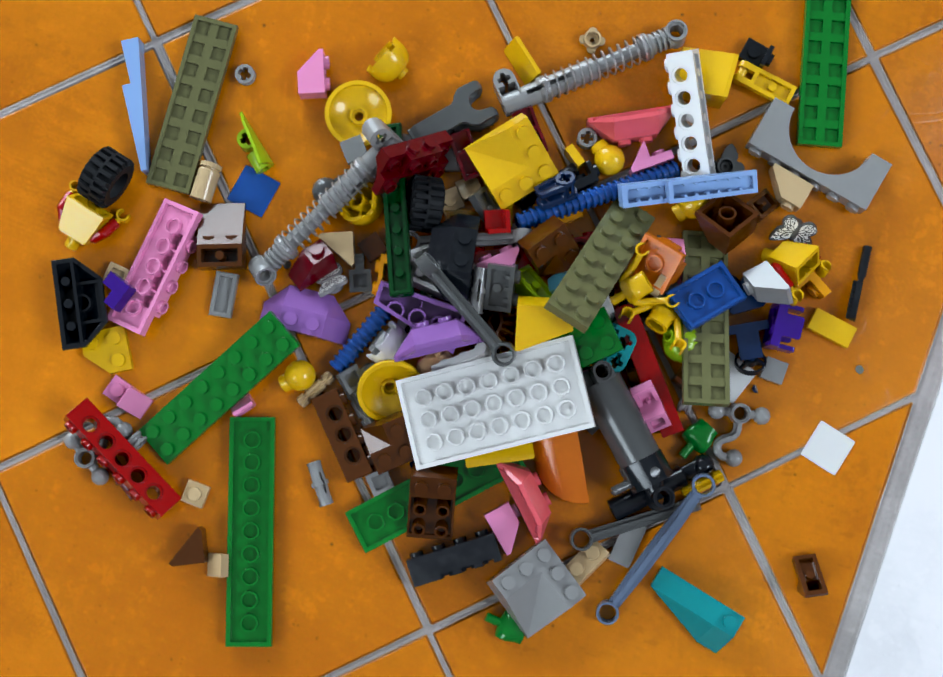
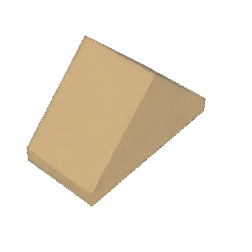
M353 231L320 233L318 235L319 239H322L332 251L354 269L356 253Z

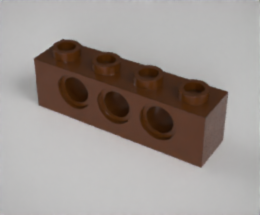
M333 389L311 399L347 483L374 472L373 466L375 465L372 458L363 447L366 445L362 433L358 434L354 426L358 424L353 412L348 413L345 406L348 404L345 393L343 391L339 392L338 389ZM333 408L341 410L342 416L339 420L334 421L331 419L330 412ZM343 428H347L351 432V437L347 441H342L339 437V432ZM351 449H357L360 453V458L356 462H352L348 458V453Z

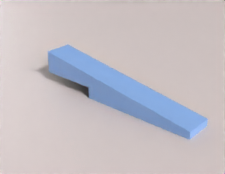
M139 37L121 41L130 83L122 85L140 168L145 175H148L151 166L144 43Z
M757 170L617 184L619 206L631 208L662 203L674 204L757 193Z

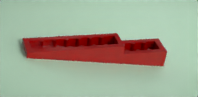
M628 302L614 308L615 317L618 325L632 331L636 336L637 342L632 351L631 358L641 383L648 380L652 381L671 421V426L660 430L662 437L665 438L683 431L684 428L639 314L634 316L630 324H627L629 320L627 316L623 315L620 319L618 318L624 307H636ZM625 336L626 345H631V342L628 341L629 337Z

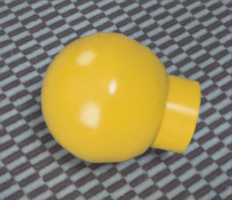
M605 139L598 141L592 146L590 150L595 156L594 164H596L600 173L610 176L622 170L625 164V156L621 149L615 145H609Z
M704 199L681 202L671 207L677 219L682 222L687 218L696 219L695 212L709 201Z
M296 360L287 366L285 373L278 377V382L285 392H289L292 389L296 391L307 390L314 384L316 372L309 362Z

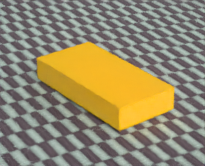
M815 308L806 326L812 332L845 349L848 348L858 329L819 308Z

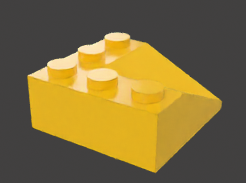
M523 113L518 114L464 148L500 209L507 208L533 192L535 186L559 173L531 122Z

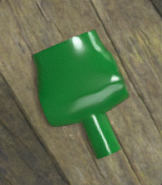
M699 418L682 433L681 436L687 444L678 454L683 459H686L693 450L704 454L712 445L718 433L706 421Z
M506 610L501 617L489 612L486 614L484 621L497 626L495 631L497 638L521 644L525 635Z

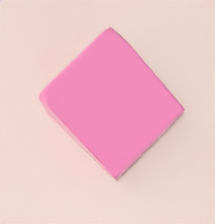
M248 393L231 408L233 416L240 417L256 407L257 404L250 393Z

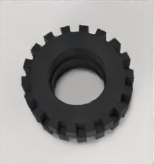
M109 146L100 149L83 168L77 184L78 193L100 208L109 207L120 198L128 187L134 172L133 161Z
M414 174L411 177L407 186L409 231L431 234L432 228L441 223L445 201V186L442 178Z

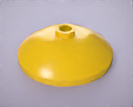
M362 80L346 82L338 86L326 102L325 121L329 131L339 142L360 134L365 147L370 146L371 144L362 133L364 122L369 118L377 117L385 124H391L392 110L390 101L386 94L373 83ZM362 114L363 119L358 121L355 119V116Z
M384 360L372 365L363 373L357 385V398L360 407L369 417L375 420L401 411L402 407L395 381L420 375L419 371L404 361ZM389 382L393 383L391 386H386Z

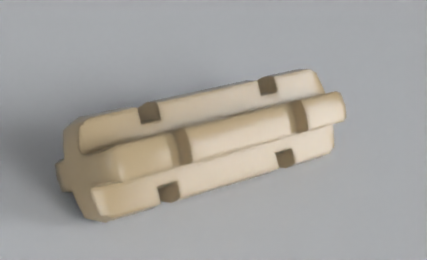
M326 371L320 380L317 379L309 389L305 390L304 394L302 393L297 397L296 400L302 407H306L311 403V399L317 397L327 388V385L330 386L335 381V377L329 371Z

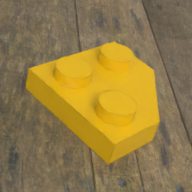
M123 326L101 330L87 347L82 348L84 357L110 374L134 369L127 329Z

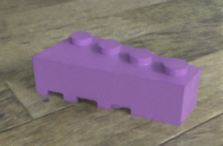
M383 280L379 284L373 302L411 328H414L417 322L428 320L429 324L438 322L437 318L451 315L452 319L457 318L465 322L464 317L452 304L415 291L414 296L391 298L389 295V283ZM451 349V350H447V351H449L450 353L453 354L454 351H455V349Z

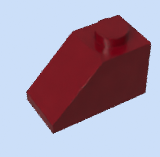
M319 239L301 251L288 276L301 292L338 267L332 251L322 239Z

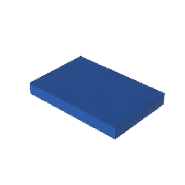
M722 260L664 294L665 297L675 294L669 299V303L675 305L680 302L673 309L689 332L747 298Z

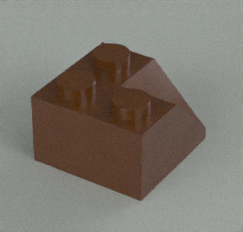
M736 196L712 198L695 212V217L708 242L725 255L755 232L760 215Z
M555 215L517 241L540 277L568 271L581 251L565 223Z
M402 410L360 428L379 475L414 460Z

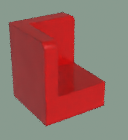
M509 209L483 210L484 233H511Z

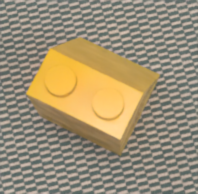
M683 47L681 51L692 50L697 48ZM699 49L706 105L720 109L728 97L739 55ZM681 69L679 72L680 78L686 80L687 72ZM685 91L683 99L690 101V94Z
M518 296L515 351L524 350L573 331V326L544 308L550 297Z

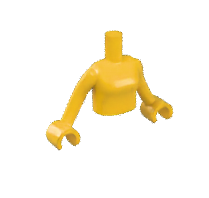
M638 243L635 247V252L637 253L635 258L619 279L621 292L610 297L611 302L615 306L626 299L634 306L666 304L670 308L677 307L680 302L675 305L669 303V299L675 294H670L667 297L642 299L653 292L654 289L643 271L631 276L643 256H647L650 252L648 250L643 254L640 253L639 248L645 243Z
M666 304L635 308L626 306L622 309L618 318L620 319L623 315L629 318L627 324L631 323L635 315L652 309L645 320V324L659 334L666 333L669 326L673 323L675 340L669 349L672 350L675 346L680 349L678 355L683 353L687 343L682 339L681 319L673 308L668 307Z

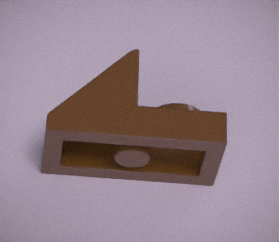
M816 554L793 556L792 562L798 578L797 591L804 598L828 595Z

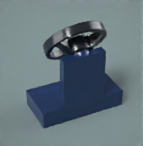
M768 319L729 326V336H736L738 346L734 365L744 375H758L766 368L767 360L762 352L759 331L769 329ZM739 357L740 361L744 360V362L740 366L737 363V359ZM762 366L756 371L744 370L745 367Z

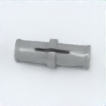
M474 267L473 283L469 289V292H471L470 304L478 314H483L484 296L486 294L487 268ZM479 280H481V282H480V289H479V298H478V301H476V300H477V292H478V284H479Z
M321 460L306 464L313 482L311 487L315 489L319 506L323 507L334 503L327 484L329 480L325 478Z

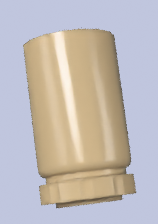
M201 160V167L198 169L190 197L211 204L220 178L219 172H222L223 167L211 161Z

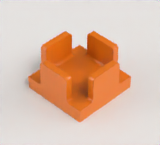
M646 232L641 240L645 244L640 246L639 251L642 254L648 250L650 252L647 256H643L631 276L643 271L652 287L659 290V294L664 295L669 286L676 283L687 264L683 262L686 255L680 252L682 250L681 246L668 238H658ZM636 252L634 253V255H633L631 261L629 262V264H628L626 270L628 269V267H629L630 264L632 263L633 259L635 258V256H636V254H637ZM660 274L667 277L661 289L654 285Z

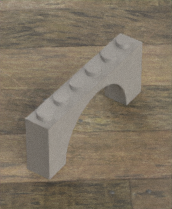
M775 97L744 148L748 149L752 156L762 157L767 160L770 166L776 163L814 185L813 191L819 190L826 194L825 197L835 203L840 202L845 205L847 211L854 214L864 212L892 164L872 153L859 168L845 174H824L810 168L797 156L790 141L789 124L795 108Z

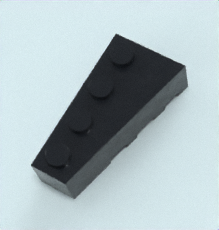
M486 528L474 532L475 537L467 539L466 536L453 539L454 544L445 546L444 543L432 546V551L423 553V550L409 554L410 558L406 560L414 587L443 579L446 575L460 574L470 567L471 569L482 567L491 560H494V563L501 561L502 557L493 531L488 532Z

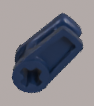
M563 171L535 186L534 191L538 196L536 198L538 207L544 211L574 200L578 194L577 188L574 186L576 182L575 174L570 171Z

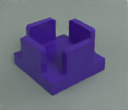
M772 304L768 315L769 329L764 331L761 347L767 350L773 349L789 354L793 353L795 347L780 344V341L790 343L791 339H800L805 319L788 312L799 315L804 313L803 307Z

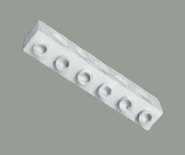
M699 48L666 54L664 66L666 72L669 73L668 92L672 95L673 101L671 114L675 117L676 121L674 135L679 142L677 156L679 162L682 163L683 171H681V177L714 174L716 169ZM681 69L687 72L686 80L680 78L679 72ZM685 91L690 94L691 99L689 103L683 100V93ZM687 114L693 117V125H689L686 122ZM690 137H694L696 139V148L692 147L689 144ZM693 159H696V160L699 161V163H700V169H699V170H697V169H695V168L693 167V165H692Z

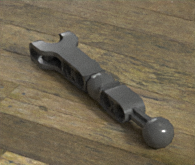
M472 81L456 90L453 102L449 106L415 124L407 130L408 134L403 133V141L444 130L449 135L469 128L472 132H482L498 121L499 113L493 107L476 110L471 107L472 103L482 94L481 84L478 81ZM327 177L318 179L312 188L313 198L318 201L319 194H325V188H331V182H337L338 177L335 179Z

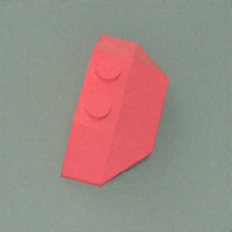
M671 105L591 117L587 119L586 127L593 129L607 143L618 145L619 148L630 146L632 142L640 141V144L643 141L645 144L651 143L671 118Z
M512 462L496 464L536 545L542 541L551 514L548 506L552 503L546 492L541 493L538 486L542 483L537 473H531L529 468Z

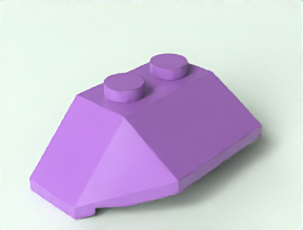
M289 285L264 302L260 319L269 311H272L290 332L341 345L346 344L351 323L333 295L327 294L320 298L317 291L304 289L300 292L296 286Z
M451 315L437 318L438 322L429 324L428 320L415 323V327L410 329L394 355V362L484 341L472 327L457 318L452 319Z

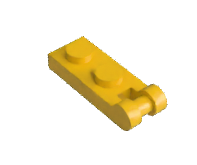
M740 61L738 65L739 70L732 79L734 84L743 86L770 101L776 97L787 104L790 103L797 89L796 86L748 61ZM747 73L753 75L751 80L745 77Z

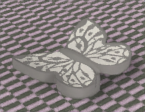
M336 263L337 269L316 281V283L321 284L318 292L320 298L327 294L340 292L343 285L348 283L347 277L340 275L343 269L339 263Z

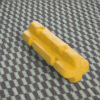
M720 470L711 473L716 484L725 480ZM701 477L695 482V488L698 492H702L712 486L711 480L706 477ZM688 484V486L681 489L684 497L692 490V485Z

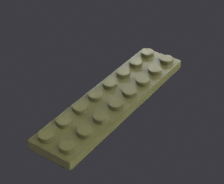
M195 14L147 176V184L190 195L238 34V25Z
M616 198L544 308L585 334L635 253L636 245L641 242L655 217L639 207L622 208L619 206V199Z
M683 230L682 239H684L685 263L687 264L682 272V283L721 260L728 269V254H723L711 245L703 231ZM729 310L695 329L697 333H695L696 338L694 341L699 343L690 351H688V338H685V333L688 332V329L683 324V339L686 341L687 346L682 353V405L729 407L730 405Z

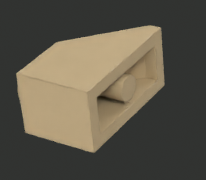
M774 163L768 170L775 199L784 210L796 212L801 209L814 185Z

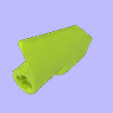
M240 112L244 129L238 133L237 142L243 151L249 153L247 159L255 172L262 174L272 168L274 163L243 112ZM246 137L249 138L251 143L250 145L245 143L246 141L244 139Z

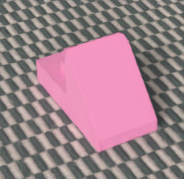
M643 141L630 168L629 176L631 177L633 173L637 174L639 171L644 172L645 169L650 170L651 167L657 168V165L663 166L664 163H669L674 159L672 150L665 151L660 149L653 152L650 157L646 144Z
M118 375L114 376L103 391L104 395L117 403L116 406L139 419L143 417L154 402V400Z

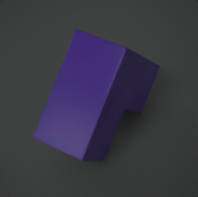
M112 271L102 282L112 290L103 302L113 310L121 312L136 292V289Z

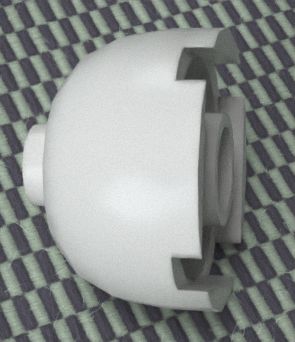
M394 321L388 322L389 328L386 332L382 329L369 346L368 350L371 354H366V357L375 363L384 360H394L395 353L407 336L406 331Z

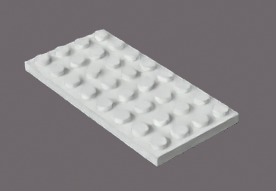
M573 335L546 341L524 350L516 351L515 360L508 366H498L494 363L492 357L489 356L395 381L416 471L596 427ZM512 351L496 354L499 361L506 363L511 360Z

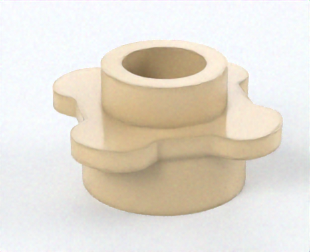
M591 27L585 35L579 37V42L584 44L588 53L593 54L599 46L605 44V38L601 36L596 28Z

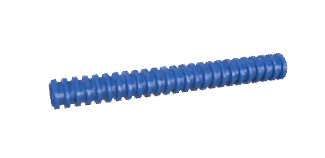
M672 160L669 163H664L663 166L657 165V168L651 167L650 170L645 169L644 172L633 173L631 177L627 175L625 179L621 177L618 181L613 180L612 183L606 182L605 185L594 186L593 190L588 188L586 192L580 191V194H577L574 200L567 201L543 211L538 206H535L534 209L529 208L527 212L525 210L521 214L517 212L514 216L517 228L531 229L532 226L536 228L538 224H542L553 215L563 219L564 216L569 217L571 213L575 215L577 211L583 212L584 209L595 208L597 204L601 206L603 202L605 204L609 203L610 200L613 202L616 198L618 199L617 184L680 177L679 166Z
M375 306V311H371V316L365 318L366 322L361 323L362 326L356 329V334L353 333V337L351 339L348 338V343L343 344L344 348L338 350L339 354L333 356L335 359L329 361L330 365L341 373L349 368L351 363L354 364V359L360 357L358 354L364 352L363 348H367L369 341L372 342V338L378 335L377 332L382 331L381 327L387 325L385 322L391 320L390 313L379 306Z

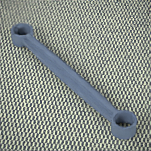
M698 473L693 477L691 483L692 490L656 533L610 599L602 600L597 605L596 617L599 622L604 625H611L618 620L619 607L655 564L701 498L708 497L715 491L716 485L711 475ZM701 477L711 480L712 486L707 493H700L695 488L696 480ZM603 605H612L614 607L616 615L612 619H604L600 616L599 611Z

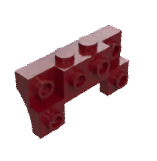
M530 105L511 112L512 118L520 113L528 117L546 151H549L533 106ZM466 128L450 134L453 139L451 148L463 180L467 181L480 176L464 149L474 142L470 129Z
M444 130L382 147L376 156L377 174L371 190L375 195L389 194L397 188L400 178L417 173L432 177L442 176L445 172L444 168L449 162L444 155L449 151V146L453 142L452 137Z

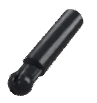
M697 455L692 462L682 467L677 465L671 468L674 474L666 478L664 484L671 488L673 492H676L688 486V482L698 473L710 474L714 469V462L708 455ZM628 490L607 501L616 521L648 506L645 491L632 494ZM658 493L657 500L663 498V495Z

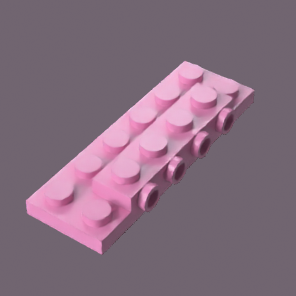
M164 199L125 279L136 289V292L121 312L111 308L108 320L145 337L154 316L160 318L161 315L167 312L169 308L167 302L171 294L176 293L178 290L177 281L180 275L184 274L188 269L187 260L190 254L195 253L197 250V237L194 234L203 214L169 199Z

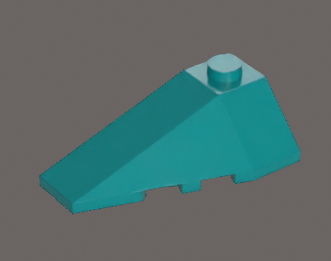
M661 566L650 584L691 636L714 653H717L734 638L745 619L742 615Z

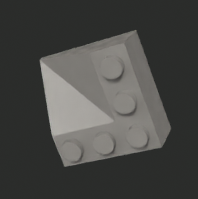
M543 539L537 545L535 543L486 582L526 638L534 635L586 596L583 589L546 539Z

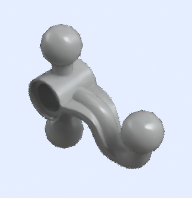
M733 403L729 407L709 406L708 414L710 417L720 419L723 416H728L733 422V429L730 433L723 434L715 439L712 446L715 457L726 461L731 467L740 465L743 460L741 452L736 449H731L727 453L723 452L721 449L722 445L736 440L741 434L742 423L748 422L749 419H753L759 425L768 423L771 417L769 410L764 407L751 410L749 406L743 403ZM738 407L744 410V415L741 419H737L734 416V411Z
M115 416L106 417L126 439L132 436L133 428L129 423L123 422ZM68 433L64 438V444L67 448L76 451L74 455L75 464L78 467L91 471V480L94 484H106L109 480V473L105 468L98 467L97 455L92 450L88 451L80 443L82 439L76 433ZM99 440V445L106 449L109 440ZM89 452L92 459L89 464L85 465L82 462V456Z

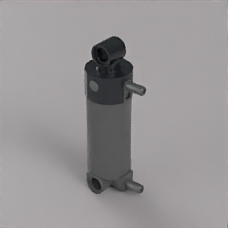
M601 360L582 372L594 419L620 467L619 471L624 479L623 482L611 487V493L616 496L627 489H630L632 494L645 491L647 494L646 503L650 509L660 511L672 507L675 502V494L671 488L664 484V480L674 474L662 450L659 449L620 372L615 373L613 367L607 361ZM658 493L663 495V504H660L657 500Z

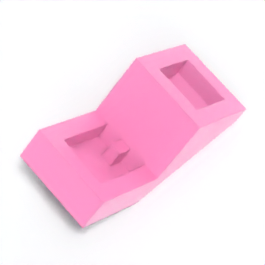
M651 380L630 388L631 394L651 433L672 425Z

